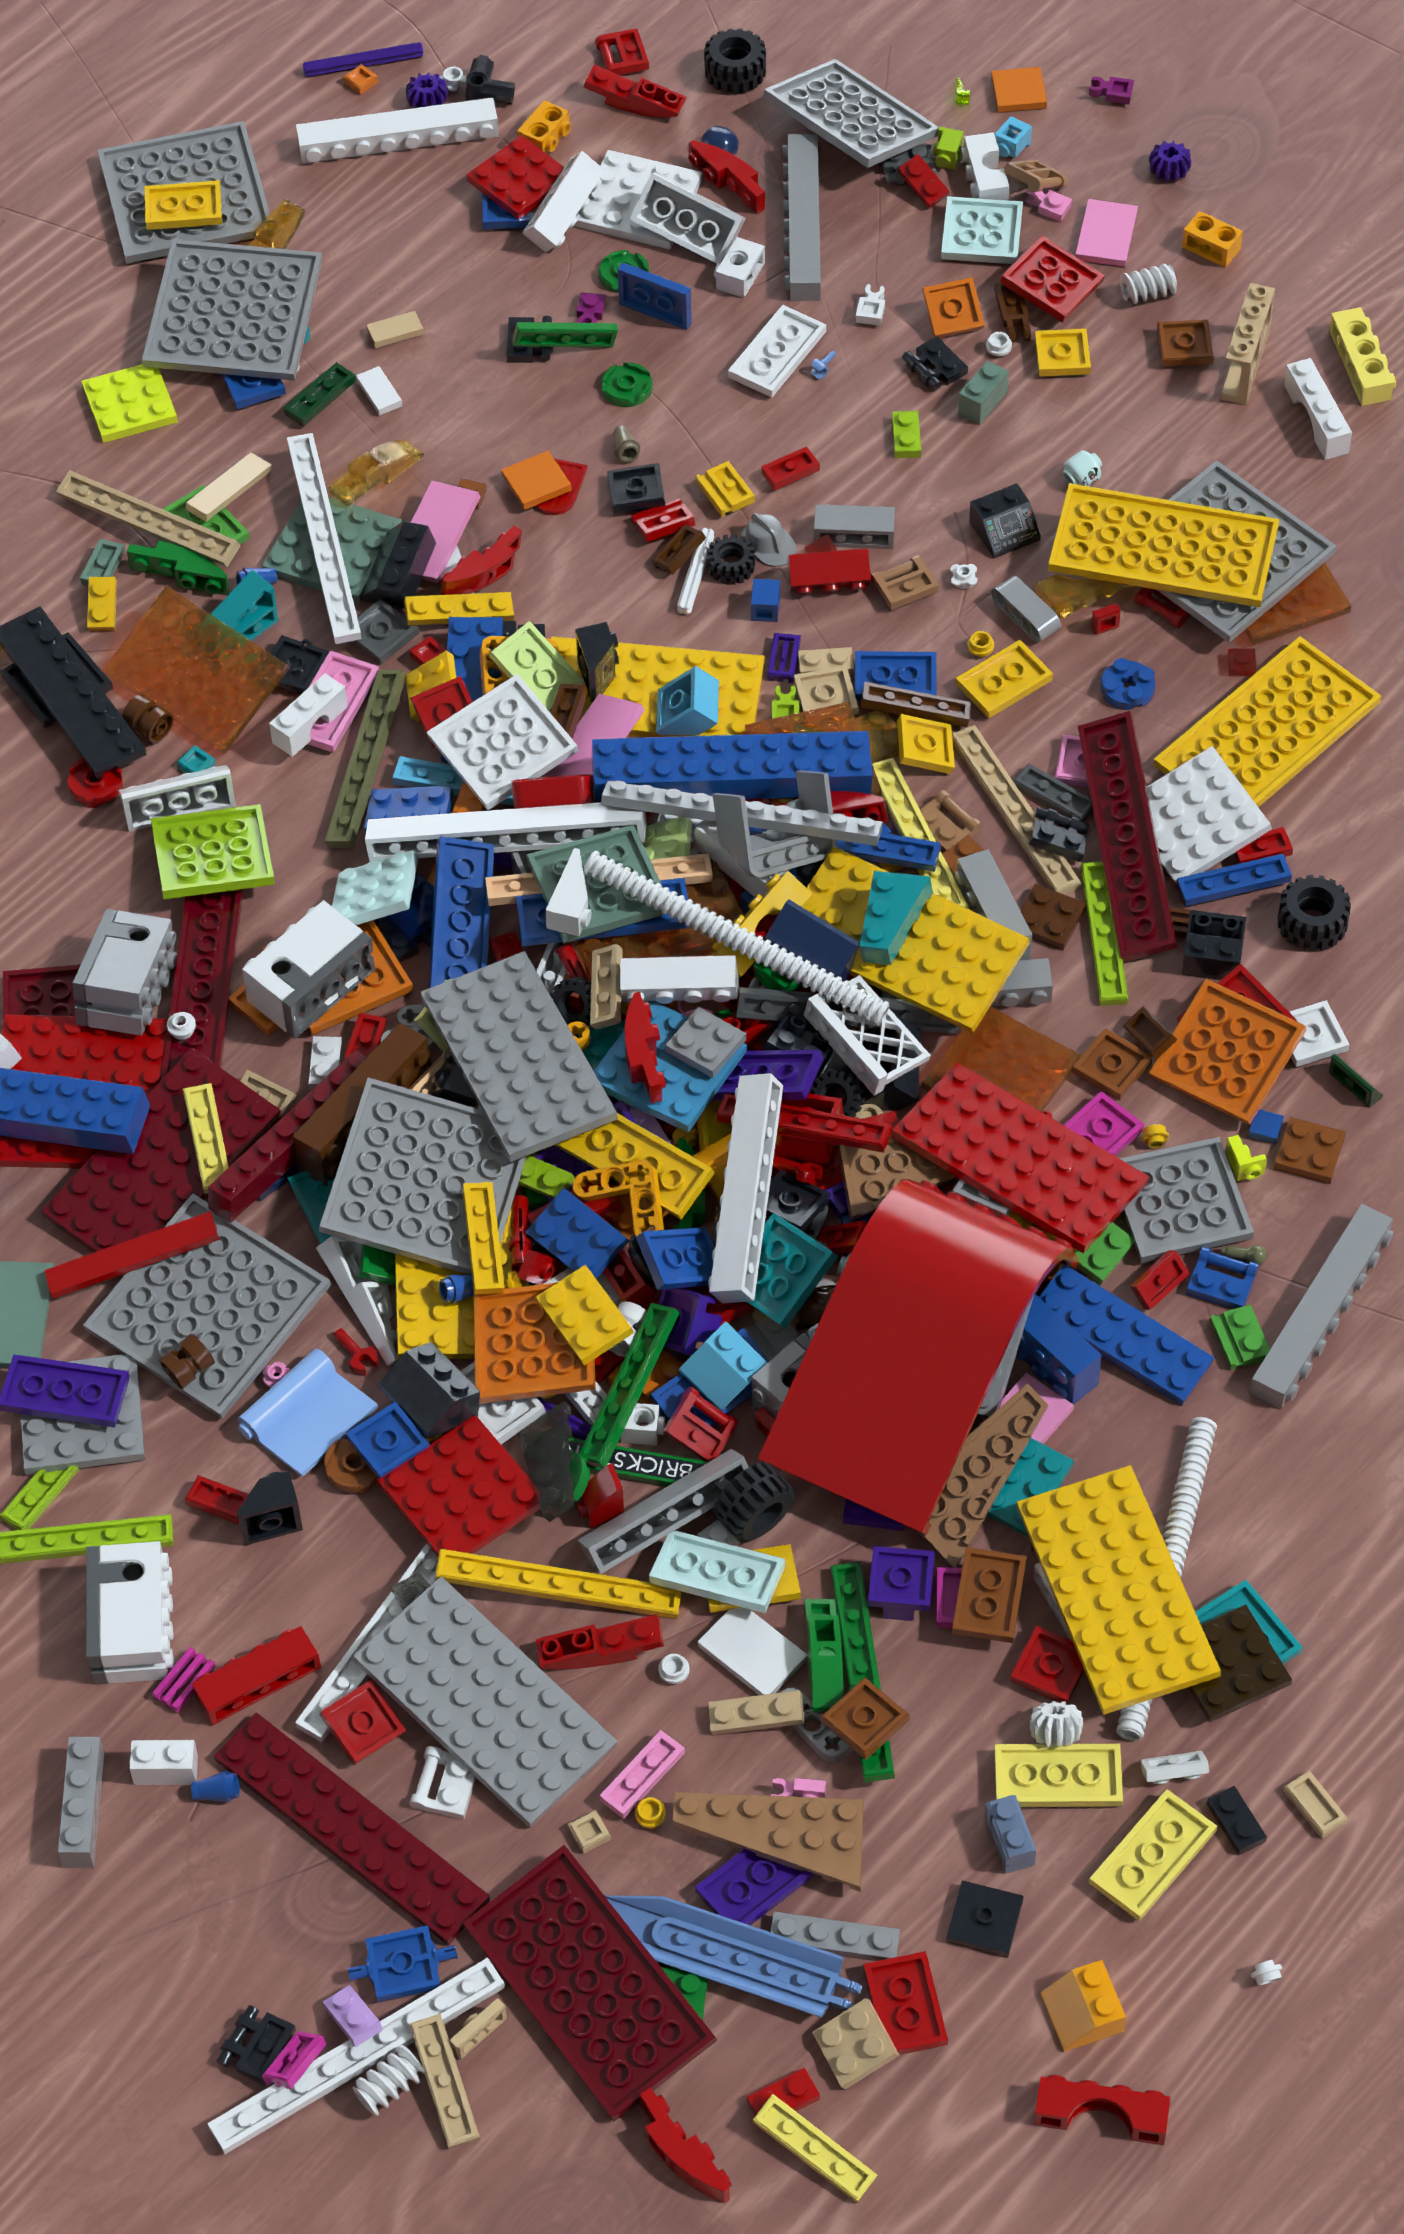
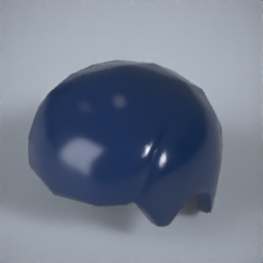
M713 126L706 130L700 142L716 146L733 155L738 151L739 140L736 134L726 127Z

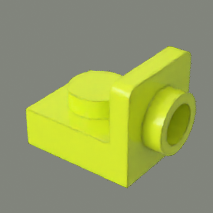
M1239 1135L1228 1137L1225 1154L1236 1180H1252L1264 1174L1267 1163L1265 1154L1251 1157L1248 1146L1242 1144Z

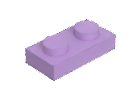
M350 1985L323 2001L325 2010L355 2047L383 2030L378 2018Z

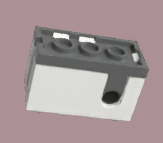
M323 900L316 907L310 908L300 921L290 925L285 933L276 941L270 942L265 950L256 958L250 959L245 964L242 970L247 1001L296 1039L375 971L374 957L370 955L373 951L372 938Z
M160 1541L103 1545L100 1548L99 1546L86 1547V1657L89 1668H91L94 1685L107 1684V1682L111 1684L163 1680L168 1674V1668H173L174 1666L173 1650L170 1649V1640H173V1624L170 1621L169 1614L173 1612L172 1594L169 1592V1585L173 1584L172 1568L169 1567L168 1552L163 1553Z

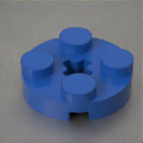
M1118 658L1114 661L1113 665H1110L1104 671L1101 678V692L1104 693L1105 700L1110 705L1119 709L1132 710L1133 706L1142 704L1141 707L1145 706L1154 696V671L1139 662ZM1125 682L1135 685L1128 688L1123 687Z

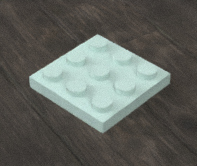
M947 196L941 259L1014 264L1018 260L1023 201Z
M414 850L405 853L399 852L392 857L373 860L366 865L347 868L340 872L332 907L355 925L408 910L418 863L417 854Z

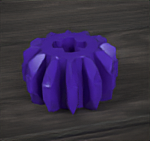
M429 72L426 75L418 73L417 78L410 77V82L406 87L407 102L409 106L414 108L444 104L448 98L445 80L441 79L438 74L431 76Z
M1163 140L1161 145L1154 146L1153 151L1149 155L1151 173L1155 174L1157 179L1164 178L1166 183L1169 179L1177 182L1179 177L1185 178L1191 168L1190 149H1186L1183 143L1177 145L1174 140L1172 143H1167Z

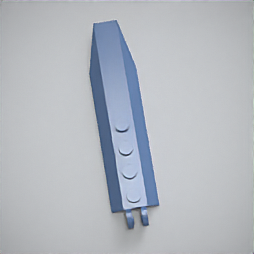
M605 1895L652 1957L662 1964L821 2018L829 2005L843 2011L855 2005L847 1999L834 1996L833 1993L836 1986L853 1994H860L863 1986L857 1982L840 1977L844 1958L842 1956L664 1896Z

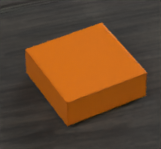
M362 64L343 76L344 83L360 95L379 83L378 76Z

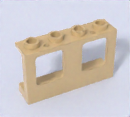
M1253 283L1249 284L1225 361L1232 363L1221 394V400L1247 405L1270 333L1275 288Z

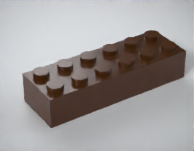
M399 1023L292 1136L299 1172L306 1171L310 1174V1178L317 1182L322 1181L324 1186L328 1185V1180L332 1181L335 1179L367 1078L409 1089L431 1066L427 1037L402 1023Z

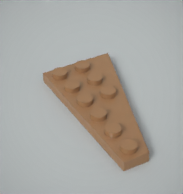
M891 1135L884 1153L836 1144L850 1221L875 1212L886 1195L899 1182L905 1179H910L919 1184L922 1180H925L937 1187L959 1179L893 1139Z
M1028 1383L967 1436L930 1518L929 1523H931V1527L927 1535L920 1533L951 1568L958 1567L965 1555L966 1547H969L1048 1409V1404Z
M674 1792V1827L708 1839L713 1837L727 1842L728 1846L739 1850L740 1847L755 1852L756 1856L801 1872L806 1870L822 1876L824 1880L833 1883L837 1881L849 1885L850 1889L861 1892L864 1799Z

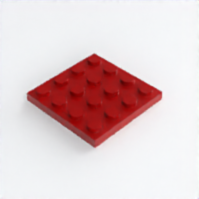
M476 1415L430 1444V1447L382 1478L377 1479L378 1486L437 1557H439L440 1549L474 1554L547 1505V1498Z

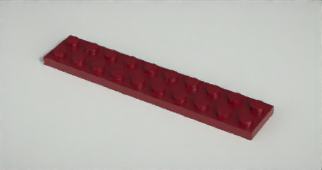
M1131 711L1079 725L1078 731L1120 957L1124 963L1178 948L1133 715Z
M244 889L185 896L169 1018L178 1012L189 1013L195 1019L196 1028L189 1038L183 1040L176 1039L169 1033L167 1028L161 1080L191 1048L219 1067L222 1065Z
M257 1712L214 1755L215 1761L228 1772L236 1773L238 1780L422 1926L428 1925L429 1931L449 1946L465 1928L463 1922L490 1901L488 1893Z

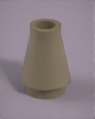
M626 426L616 427L613 432L615 437V455L623 462H633L639 456L640 445Z

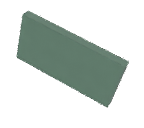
M0 1261V1368H9L13 1354L42 1358L51 1300L44 1270L55 1267L54 1263Z

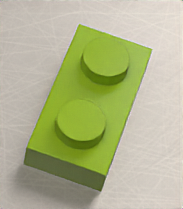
M918 411L892 412L895 458L921 457Z
M527 1155L518 1184L554 1199L563 1188L567 1191L569 1190L575 1177L570 1172Z

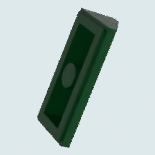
M1336 1054L1331 1056L1329 1073L1367 1107L1370 1108L1383 1097V1094L1345 1060Z

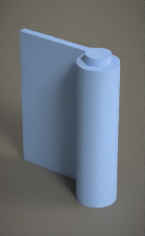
M315 1348L238 1418L239 1425L237 1428L246 1439H254L303 1477L325 1457L328 1448L338 1439L339 1442L342 1441L348 1431L361 1424L378 1408V1404L336 1373L329 1357L321 1350Z

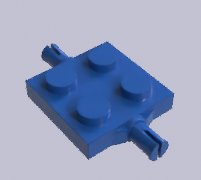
M427 1925L366 1938L368 1950L367 1964L348 1967L350 1981L370 1977L371 1982L375 1986L377 2001L381 2002L434 1990L440 1986L438 1976L439 1962L458 1959L455 1945L436 1949V1946L431 1941Z

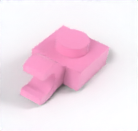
M1028 189L1026 192L1029 194L1025 200L1027 204L1039 207V214L1058 222L1062 221L1072 206L1071 198L1049 190L1047 195L1043 191L1031 192Z
M776 1778L772 1781V1788L781 1789L783 1793L780 1795L771 1794V1796L826 1797V1781L794 1778V1782L781 1778Z

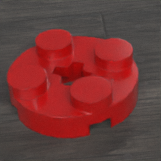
M82 758L76 761L69 770L70 775L67 779L69 791L77 801L84 803L88 808H96L100 804L111 801L119 794V790L123 789L121 768L117 769L114 767L103 773L102 779L97 783H91L90 779L92 777L98 779V777H95Z

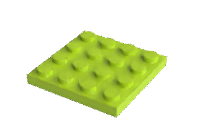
M260 804L151 818L163 899L275 885Z

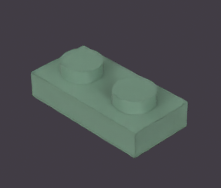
M99 539L80 577L81 585L88 586L89 577H113L125 553L124 544Z

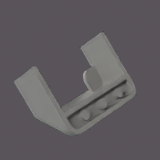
M796 771L799 799L789 802L786 806L794 809H812L821 813L833 814L828 773ZM722 793L712 794L719 841L748 876L765 877L824 860L834 846L837 847V840L774 830L750 835L745 796Z

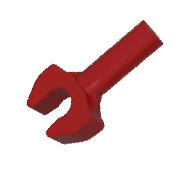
M774 1155L773 1167L796 1174L795 1179L798 1181L814 1183V1178L821 1179L823 1168L814 1162L800 1164Z
M342 1328L334 1333L337 1341L352 1356V1359L349 1361V1367L353 1373L366 1376V1369L360 1363L363 1360H369L376 1368L379 1366L377 1352L373 1346L360 1348Z

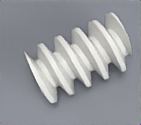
M1161 264L1159 268L1152 266L1149 270L1146 268L1141 269L1139 273L1132 271L1130 275L1127 273L1121 274L1120 287L1123 299L1127 302L1128 298H1131L1133 304H1137L1138 296H1141L1143 302H1146L1148 293H1150L1152 299H1157V291H1160L1162 297H1166L1167 289L1170 290L1172 295H1175L1177 280L1172 265Z
M400 2045L397 2048L398 2056L393 2053L387 2055L388 2064L382 2061L377 2063L378 2072L372 2069L366 2072L368 2081L360 2077L356 2080L357 2088L352 2087L359 2101L376 2117L379 2115L376 2107L378 2103L388 2108L389 2104L386 2098L388 2095L398 2100L397 2088L400 2087L406 2092L410 2091L407 2080L410 2079L418 2084L420 2080L417 2072L425 2073L419 2061L406 2046Z

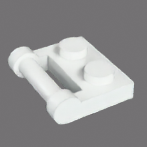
M434 1746L426 1747L424 1753L426 1761L416 1793L412 1794L409 1805L417 1810L464 1820L476 1777L450 1752H445ZM438 1763L446 1765L436 1800L429 1799L427 1796Z

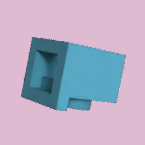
M1010 116L995 133L999 155L1002 157L1009 155L1016 158L1026 146L1029 147L1031 144L1032 126Z

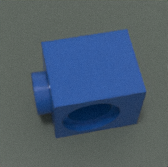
M753 579L751 621L778 622L780 580Z

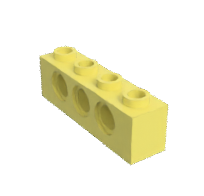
M1361 307L1331 313L1329 331L1361 406L1391 400L1393 389L1396 388V379L1394 374L1388 370L1385 354L1380 352L1379 340L1371 331L1369 317H1365Z

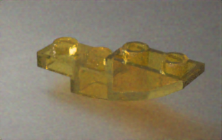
M284 199L253 231L255 239L248 246L286 249L305 215V209Z
M406 439L379 445L347 464L348 472L329 486L330 494L346 506H349L381 481L386 485L424 457V453Z

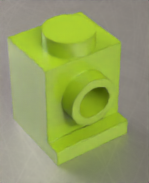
M939 127L938 140L935 141L933 148L937 167L956 170L960 159V148L963 147L964 131Z

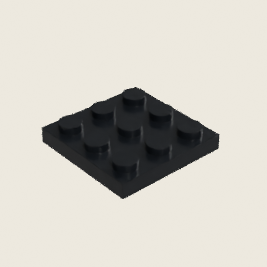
M69 632L63 634L62 636L104 693L112 690V682ZM14 664L0 670L3 680L45 728L55 723V720Z

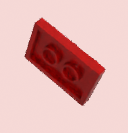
M926 1951L863 1964L871 2003L899 2055L948 2045V2037Z

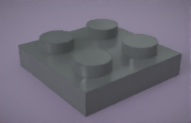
M379 599L357 617L362 639L350 642L379 664H383L417 636L419 629L416 625H407L406 617L382 599Z

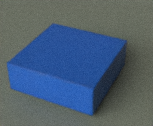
M1259 1109L1251 1122L1248 1137L1276 1144L1284 1116Z

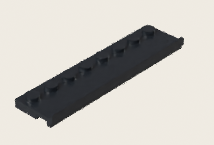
M41 606L0 626V646L95 777L100 779L106 771L114 767L120 769L146 755V749Z

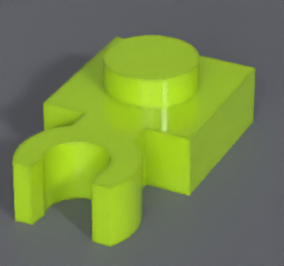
M776 686V701H772V723L778 724L785 729H794L795 725L799 726V700H795L796 688L791 686L790 693L783 694L780 692V686Z

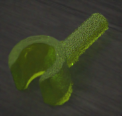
M958 77L955 79L957 86L956 104L969 105L971 90L963 89L962 80Z

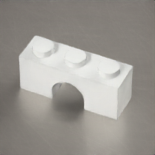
M994 132L964 136V147L960 148L962 163L966 162V179L972 182L970 184L972 198L1009 200V183L1006 173H1004V168L996 169L998 168L999 149Z
M324 673L269 723L272 743L293 757L311 741L310 731L318 718L331 723L348 707L345 686Z

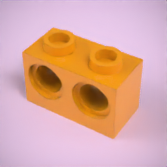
M544 100L517 130V138L522 135L548 155L555 150L558 142L570 132L569 111Z
M1199 211L1183 230L1182 247L1226 268L1241 250L1243 231Z

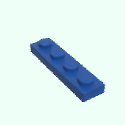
M1279 854L1177 878L1176 886L1186 907L1289 883L1292 880V874L1284 855Z

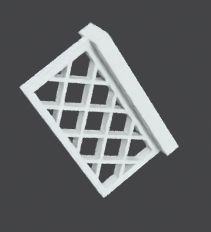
M860 975L849 981L850 986L855 984L860 990L864 989L866 994L872 993L874 998L879 997ZM816 994L808 998L804 1012L806 1019L820 1032V1035L825 1040L829 1041L828 1044L874 1096L882 1092L884 1086L930 1059L931 1055L890 1009L884 1020L876 1025L873 1019L868 1021L865 1015L861 1017L857 1014L846 1013L845 1008L842 1009V1012L831 1010L827 1003L835 1000H828L826 995L820 997ZM845 1020L861 1023L860 1032L849 1030L844 1025ZM865 1024L881 1027L880 1036L864 1033ZM884 1029L896 1030L900 1034V1039L884 1037ZM862 1040L879 1043L878 1052L866 1050L862 1045ZM882 1044L898 1047V1055L881 1053ZM902 1048L914 1050L918 1057L914 1059L901 1057ZM880 1060L896 1063V1069L887 1073L880 1066Z

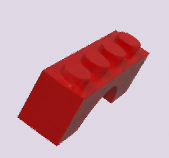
M1059 2075L1040 2076L1034 2125L1067 2130L1077 2116L1088 2111L1100 2110L1117 2116L1127 2127L1132 2141L1164 2145L1171 2096H1165L1162 2092L1156 2090H1146L1145 2092L1132 2091L1131 2088L1124 2085L1100 2086L1092 2080L1074 2082L1068 2081Z

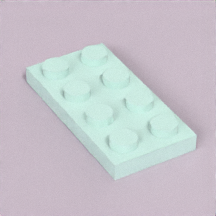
M673 1531L666 1537L649 1574V1581L655 1585L766 1613L786 1564L785 1559Z

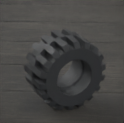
M730 28L727 31L721 30L717 32V35H712L710 41L706 42L704 48L705 77L710 85H714L715 89H722L724 93L749 92L748 89L754 90L757 88V84L763 82V77L766 76V48L764 41L760 40V36L757 34L753 35V32L750 30L743 31L742 28L737 30Z
M1307 875L1306 879L1299 877L1296 878L1295 883L1290 882L1286 890L1284 889L1281 894L1277 924L1278 928L1281 929L1280 933L1283 938L1288 937V943L1291 945L1296 943L1298 944L1297 948L1303 950L1306 947L1309 948V951H1315L1316 948H1320L1323 951L1327 950L1328 945L1331 947L1337 945L1338 940L1341 941L1344 938L1345 932H1347L1351 909L1350 897L1348 893H1344L1345 888L1341 884L1337 886L1336 881L1333 879L1326 880L1325 876L1319 875V878ZM1318 910L1325 915L1318 917L1310 916L1303 911Z
M758 1463L739 1473L725 1486L714 1504L713 1513L738 1542H750L769 1532L783 1519L792 1505L795 1491L770 1463Z

